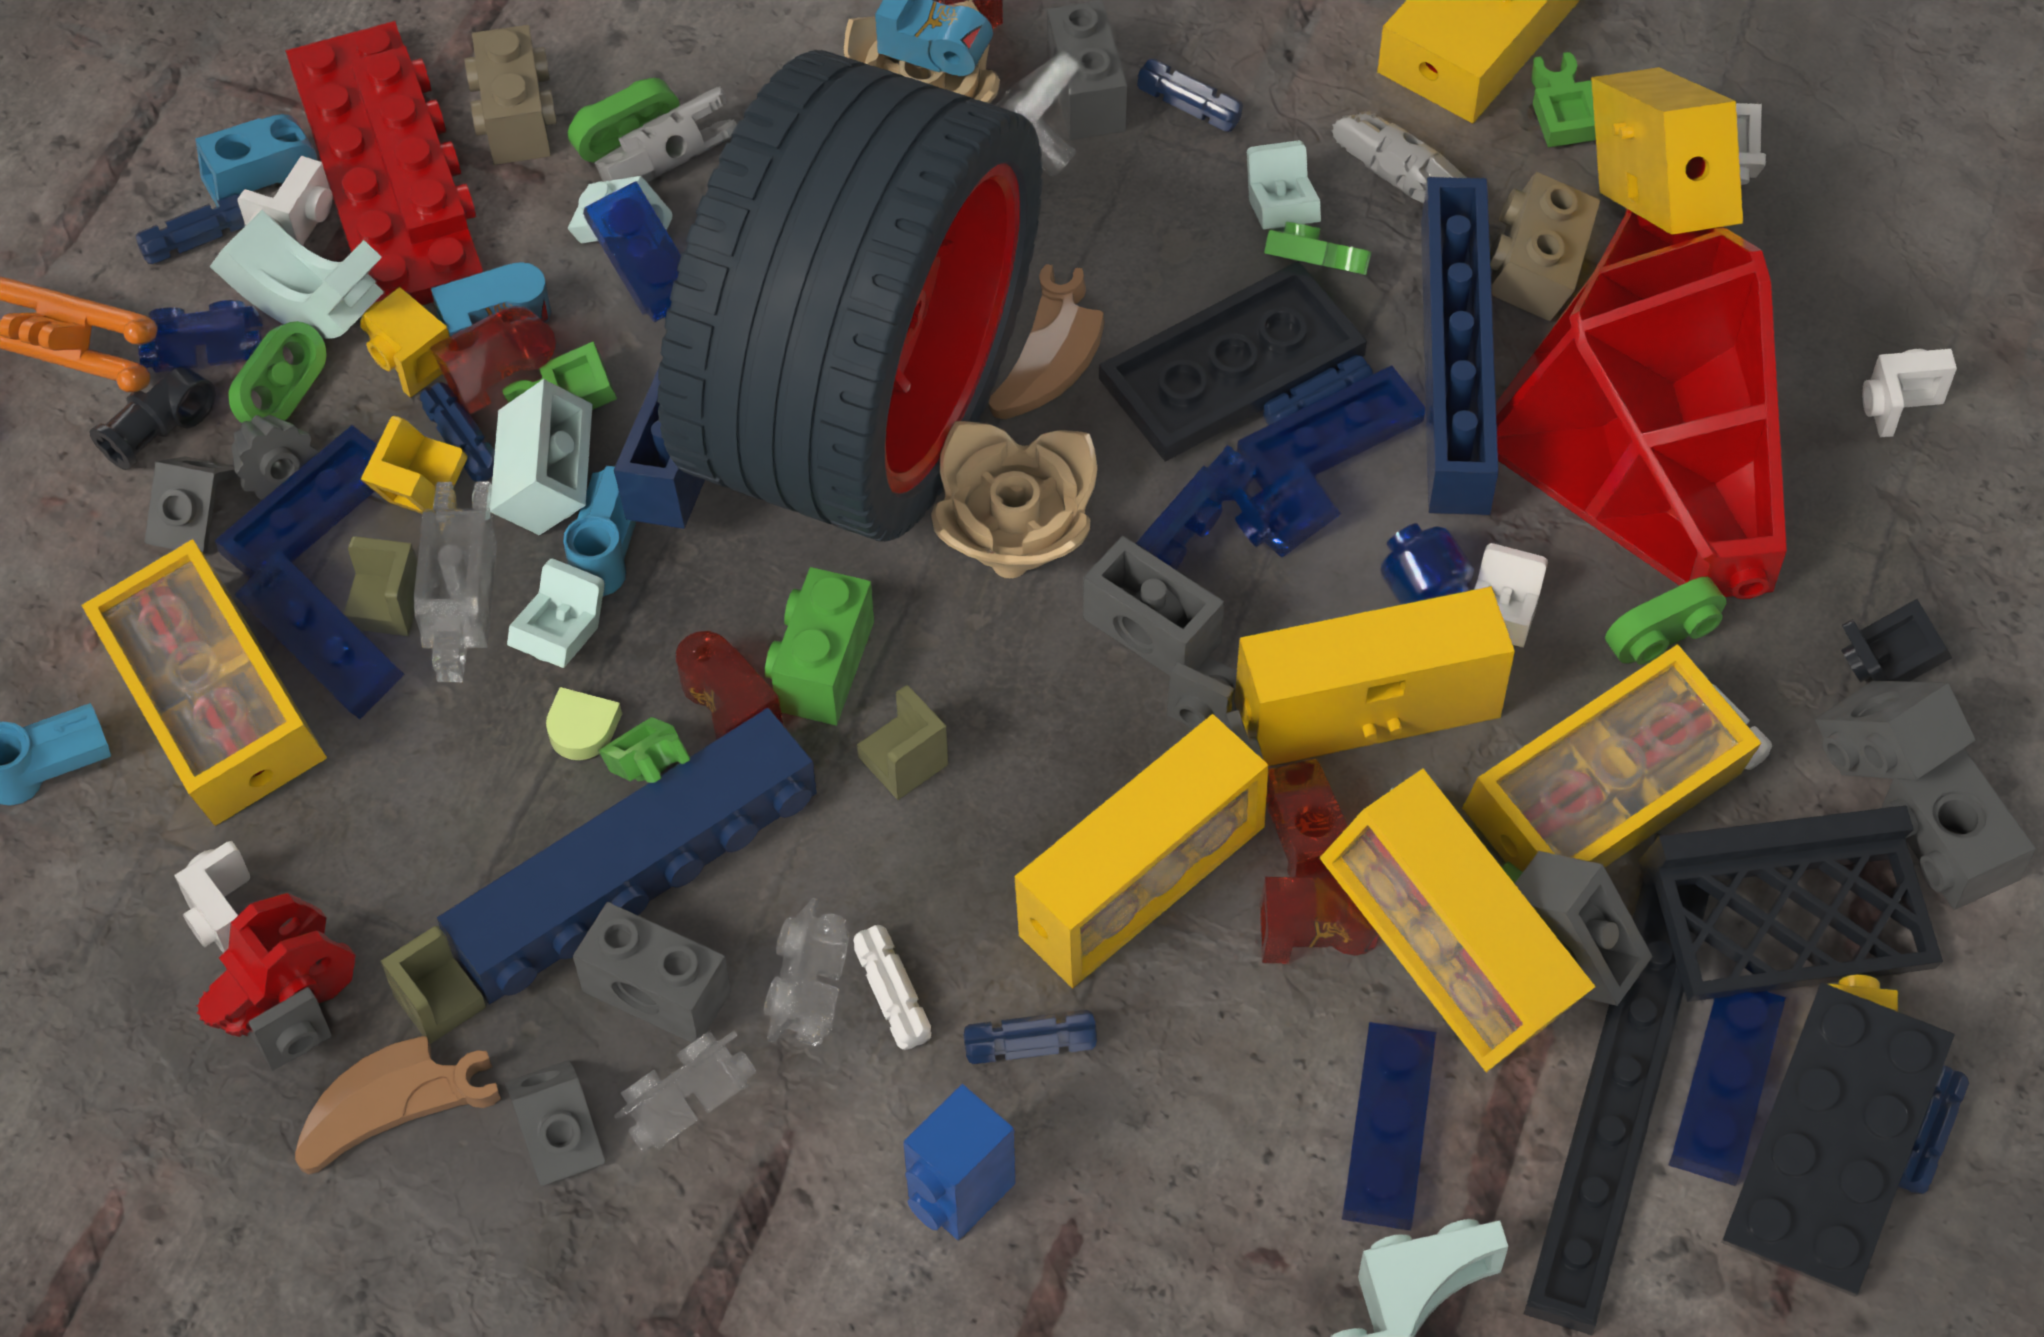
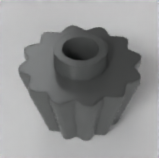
M256 415L251 421H244L241 424V429L234 433L235 442L232 444L231 449L235 473L240 477L243 490L247 492L254 491L259 499H264L270 495L281 499L288 490L300 489L303 478L314 472L311 461L317 455V450L310 445L311 436L309 433L296 428L292 423L272 415H267L264 418Z

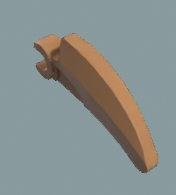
M1046 264L1041 269L1039 279L1042 296L1034 324L1015 366L1005 381L990 397L989 407L994 417L1009 419L1043 406L1071 387L1090 365L1100 345L1105 320L1102 311L1086 309L1076 305L1082 300L1086 292L1082 268H1075L1071 281L1063 285L1055 284L1053 265Z
M421 1036L391 1044L364 1057L341 1074L327 1088L308 1115L295 1151V1160L300 1170L307 1174L317 1173L342 1153L366 1139L413 1119L460 1105L469 1104L477 1108H486L496 1104L501 1100L496 1083L487 1084L483 1087H474L469 1084L471 1077L475 1073L492 1068L488 1052L473 1051L462 1057L457 1065H440L432 1061L430 1043L427 1037Z

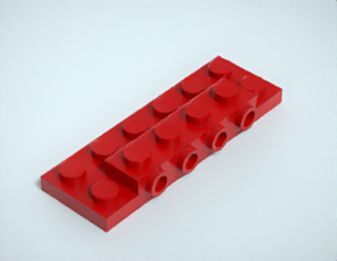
M388 22L285 50L304 112L323 164L327 182L332 191L333 200L350 252L352 253L364 240L382 257L368 273L376 281L375 284L384 291L375 302L382 301L400 287L419 304H429L434 302L431 288L482 273L483 269L466 221L476 217L469 188L466 183L458 186L454 184L452 177L461 175V170L452 141L441 144L437 135L446 133V127L437 99L425 102L423 93L431 92L432 89L423 59H410L407 48L403 45L396 22Z

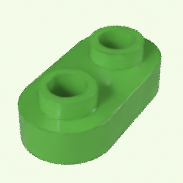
M660 78L638 80L628 88L579 110L569 126L568 139L582 159L588 162H596L621 147L619 138L680 106L679 99L666 82Z
M293 321L276 327L267 333L230 386L229 404L237 420L241 423L251 421L256 415L262 418L272 415L284 421L288 419L318 377L326 362L325 343L321 335L312 326L303 322ZM284 346L287 347L293 355L292 365L284 359ZM252 390L258 393L261 398L262 405L260 409L253 404L251 398Z
M1699 577L1626 612L1609 628L1605 641L1621 663L1637 662L1639 665L1647 664L1662 655L1669 645L1688 636L1693 639L1701 638L1713 631L1723 619L1721 612L1725 608L1726 598L1711 578Z

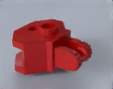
M284 893L251 903L231 922L228 949L219 957L227 970L209 986L208 992L203 991V996L198 998L200 1001L196 1005L198 1007L196 1014L200 1015L199 1020L205 1022L204 1024L217 1029L221 1027V1029L226 1031L225 1033L232 1036H248L249 1031L253 1032L249 1025L250 1020L307 987L311 989L318 1003L333 999L352 981L356 955L348 945L342 942L337 943L325 935L327 917L320 908L294 895ZM293 918L287 925L281 927L288 919Z

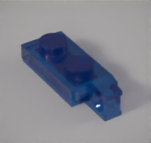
M634 181L586 206L583 215L642 315L648 313L655 323L663 318L666 319L667 310L671 307L672 300H670L674 281L678 279L679 271H677L681 254L637 181Z
M1227 445L1208 468L1203 465L1135 544L1177 570L1187 553V548L1184 546L1195 534L1203 538L1211 531L1222 513L1223 501L1241 500L1254 478L1257 464L1249 461Z

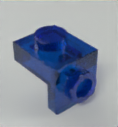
M1303 460L1253 497L1243 487L1238 488L1231 494L1242 510V513L1236 516L1235 520L1246 537L1256 548L1265 542L1281 558L1341 515V512L1318 478Z

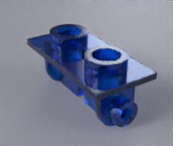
M239 300L214 302L208 306L209 311L185 314L184 309L174 307L152 310L148 313V316L155 321L158 331L153 341L149 342V344L138 346L140 364L146 368L153 367L155 373L172 371L183 366L196 368L198 367L196 345L206 344L207 360L210 366L247 362L263 340L261 331H250V327L264 326L263 319L253 305L245 306V303Z

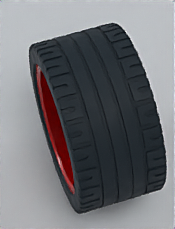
M812 50L800 54L783 65L782 69L778 70L770 78V82L766 83L757 93V99L752 100L744 112V119L739 120L732 132L731 142L726 143L719 157V165L717 169L714 168L707 183L708 190L706 195H702L696 210L697 218L695 224H691L686 242H688L686 251L682 253L677 268L679 275L678 279L674 281L670 296L672 304L667 310L664 328L667 330L662 338L660 354L663 358L659 363L658 379L661 381L658 386L660 430L665 448L675 465L687 474L726 488H731L745 495L765 500L776 506L798 512L807 517L832 524L838 528L879 542L894 540L903 536L905 532L910 531L915 526V523H918L924 517L926 511L936 501L937 495H940L944 489L940 476V455L955 421L979 423L980 415L985 410L990 391L994 388L999 375L998 370L1001 362L1003 363L1008 349L1007 345L1015 328V319L1020 311L1024 296L1023 290L1027 284L1030 272L1029 264L1032 261L1035 248L1033 243L1038 231L1039 221L1037 219L1041 209L1040 195L1043 182L1041 178L1043 167L1040 141L1034 126L1028 118L1021 113L975 100L972 97L942 89L913 78L904 77L903 75L870 66L825 50Z

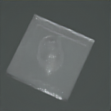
M1065 50L1011 86L996 104V106L1021 113L1032 123L1040 141L1042 167L1050 177L1058 174L1070 162L1069 158L1074 157L1076 154V150L1072 146L1070 147L1041 118L1043 113L1081 67Z

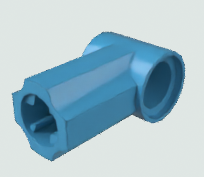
M606 466L601 472L592 474L586 491V505L580 509L578 518L567 527L563 538L568 565L602 578L605 583L603 596L614 593L622 586L626 579L624 558L637 522L626 520L614 474L615 467Z
M91 703L25 727L11 722H0V804L10 806L21 804L31 799L40 790L43 781L111 757L107 741Z

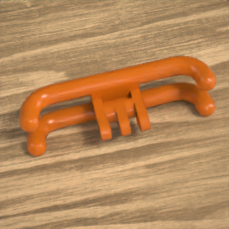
M0 276V301L36 310L33 313H10L2 317L0 321V349L117 381L119 388L125 392L144 390L149 385L151 375L145 366L131 360L89 349L92 325L122 333L126 341L131 344L149 343L154 340L158 331L155 321L151 318L132 311Z

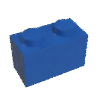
M963 1084L903 1141L906 1165L905 1176L907 1179L908 1197L910 1198L908 1200L910 1209L927 1227L937 1231L942 1226L958 1241L1015 1185L1014 1128Z

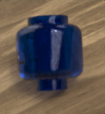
M1414 523L1403 528L1387 541L1386 545L1391 552L1382 561L1380 574L1400 605L1470 591L1468 584L1473 578V565L1447 528L1435 526L1422 530L1418 523Z

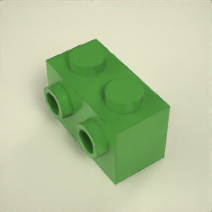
M810 567L802 590L794 588L790 593L784 617L785 625L788 627L782 642L774 640L770 646L765 663V677L772 679L777 712L837 726L874 624L871 581Z

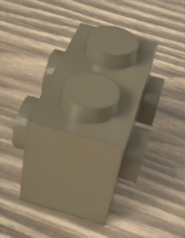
M529 25L472 33L475 57L464 58L470 93L480 91L481 100L470 101L476 136L486 134L488 136L493 164L550 157L546 125L557 124L551 89L541 91L540 82L550 81L545 47L533 48Z
M1537 171L1522 191L1514 188L1507 197L1499 217V221L1506 224L1504 234L1500 233L1490 249V267L1493 269L1491 274L1492 296L1551 321L1575 291L1600 200Z

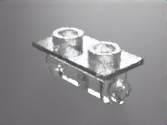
M812 898L795 918L787 917L781 928L776 946V954L784 957L781 974L773 979L764 1004V1014L772 1017L767 1037L768 1042L774 1043L786 1029L797 1031L796 1039L799 1042L807 1045H819L823 1042V1037L832 1031L839 988L816 981L817 975L837 981L842 976L850 932L845 928L846 920L839 915L823 914L820 918H816L819 899Z
M708 1031L676 1054L684 1065L677 1071L661 1080L654 1069L621 1092L628 1105L615 1113L613 1117L617 1121L627 1113H631L637 1124L629 1129V1133L643 1152L653 1145L660 1150L666 1145L665 1143L699 1120L684 1099L690 1094L694 1093L707 1113H709L740 1090L743 1091L749 1087L747 1079L756 1073L753 1064L742 1051L732 1056L725 1047L728 1042L738 1036L735 1031H732L719 1041L716 1040L711 1031Z

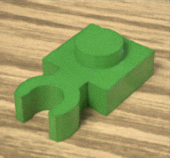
M1571 52L1563 53L1561 71L1559 72L1548 70L1544 65L1542 57H1535L1531 74L1532 84L1536 88L1533 107L1547 147L1596 140L1591 80L1574 82L1577 71V61Z
M1286 221L1284 233L1273 230L1268 232L1265 254L1367 275L1372 252L1318 240L1320 228Z
M594 341L538 365L542 379L535 382L528 380L515 381L502 390L506 400L510 403L545 379L592 404V410L617 399L602 356Z
M650 717L598 750L609 771L628 781L636 779L637 781L646 780L649 783L656 782L661 779L659 773L664 771L669 764L674 762L685 764L690 760V756L673 725Z

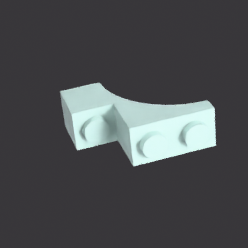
M1474 1219L1460 1220L1446 1225L1436 1235L1412 1240L1409 1235L1399 1234L1375 1242L1369 1250L1363 1251L1358 1275L1375 1333L1367 1334L1365 1329L1354 1328L1338 1332L1330 1337H1415L1427 1317L1453 1293L1477 1280L1501 1273L1508 1250V1243L1500 1220L1481 1225Z

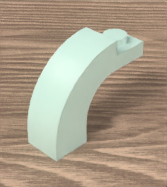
M263 210L221 250L210 265L240 295L282 324L293 321L306 323L312 326L322 338L326 339L336 338L344 334L384 293L375 284L376 281L368 274L382 257L364 240L343 262L330 261L312 253L299 244Z

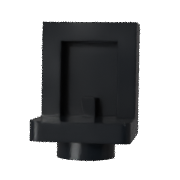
M1918 599L1862 630L1859 629L1853 619L1842 625L1852 644L1841 649L1860 683L1870 677L1874 681L1910 682L1952 659Z

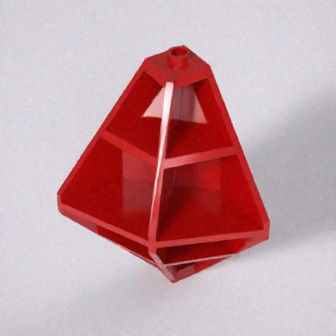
M1626 209L1625 216L1591 277L1497 400L1498 461L1679 586L1699 577H1709L1724 597L1734 596L1738 599H1751L1764 593L1773 592L1787 552L1772 288L1763 251L1725 227L1671 235L1636 213Z

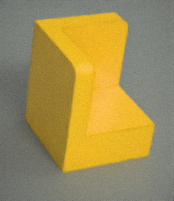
M392 416L361 480L387 502L439 519L468 456L461 448L425 437L406 419Z

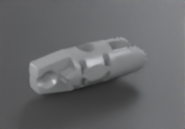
M721 86L695 97L671 110V112L663 114L644 124L641 128L635 129L619 138L621 147L595 162L602 181L642 176L646 182H649L661 176L662 173L689 161L692 157L698 156L730 139L737 125L734 119L718 121L700 131L695 121L726 104L727 99Z
M1363 111L1357 115H1345L1342 118L1336 119L1337 122L1332 124L1333 130L1331 132H1333V138L1336 139V143H1339L1342 148L1345 147L1347 152L1364 162L1367 169L1417 201L1424 203L1427 177L1467 178L1441 153L1417 139L1395 123L1390 124L1381 117H1376L1375 113L1371 114L1370 111Z

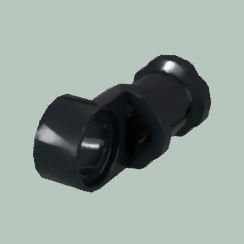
M184 366L175 368L147 393L139 390L127 396V405L105 425L100 423L89 431L90 437L95 446L110 462L123 470L130 469L137 462L136 455L157 435L165 437L177 425L188 429L202 422L214 404L216 396L215 386L211 381L190 368ZM190 390V392H189L187 398H186V399L183 401V403L181 404V402H182L184 396H185V395L188 393V391Z

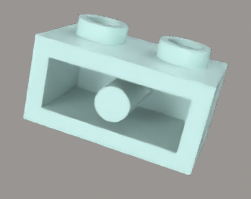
M543 379L498 410L490 502L491 513L537 535H541L586 505L592 417L591 403Z

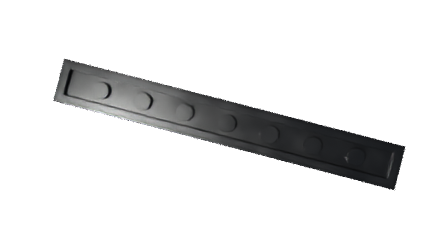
M1656 833L1655 840L1663 834ZM1644 879L1633 915V921L1653 957L1618 1006L1612 1004L1608 1006L1524 1310V1315L1588 1335H1593L1684 993L1655 884L1645 885ZM1695 884L1677 886L1682 907L1703 920L1710 894ZM1690 932L1691 940L1693 942L1696 935Z

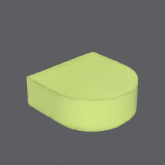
M560 687L546 720L550 743L554 750L561 756L571 760H586L599 755L598 750L610 743L622 716L620 703Z

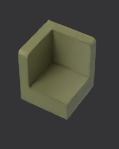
M357 536L351 537L348 551L356 574L343 614L347 629L409 636L423 587L412 543Z
M905 685L896 692L897 717L857 744L858 758L897 800L948 765L946 725L908 685Z
M439 926L430 928L381 960L394 998L421 1034L427 1037L430 1044L486 1008L482 994L453 958L447 937Z

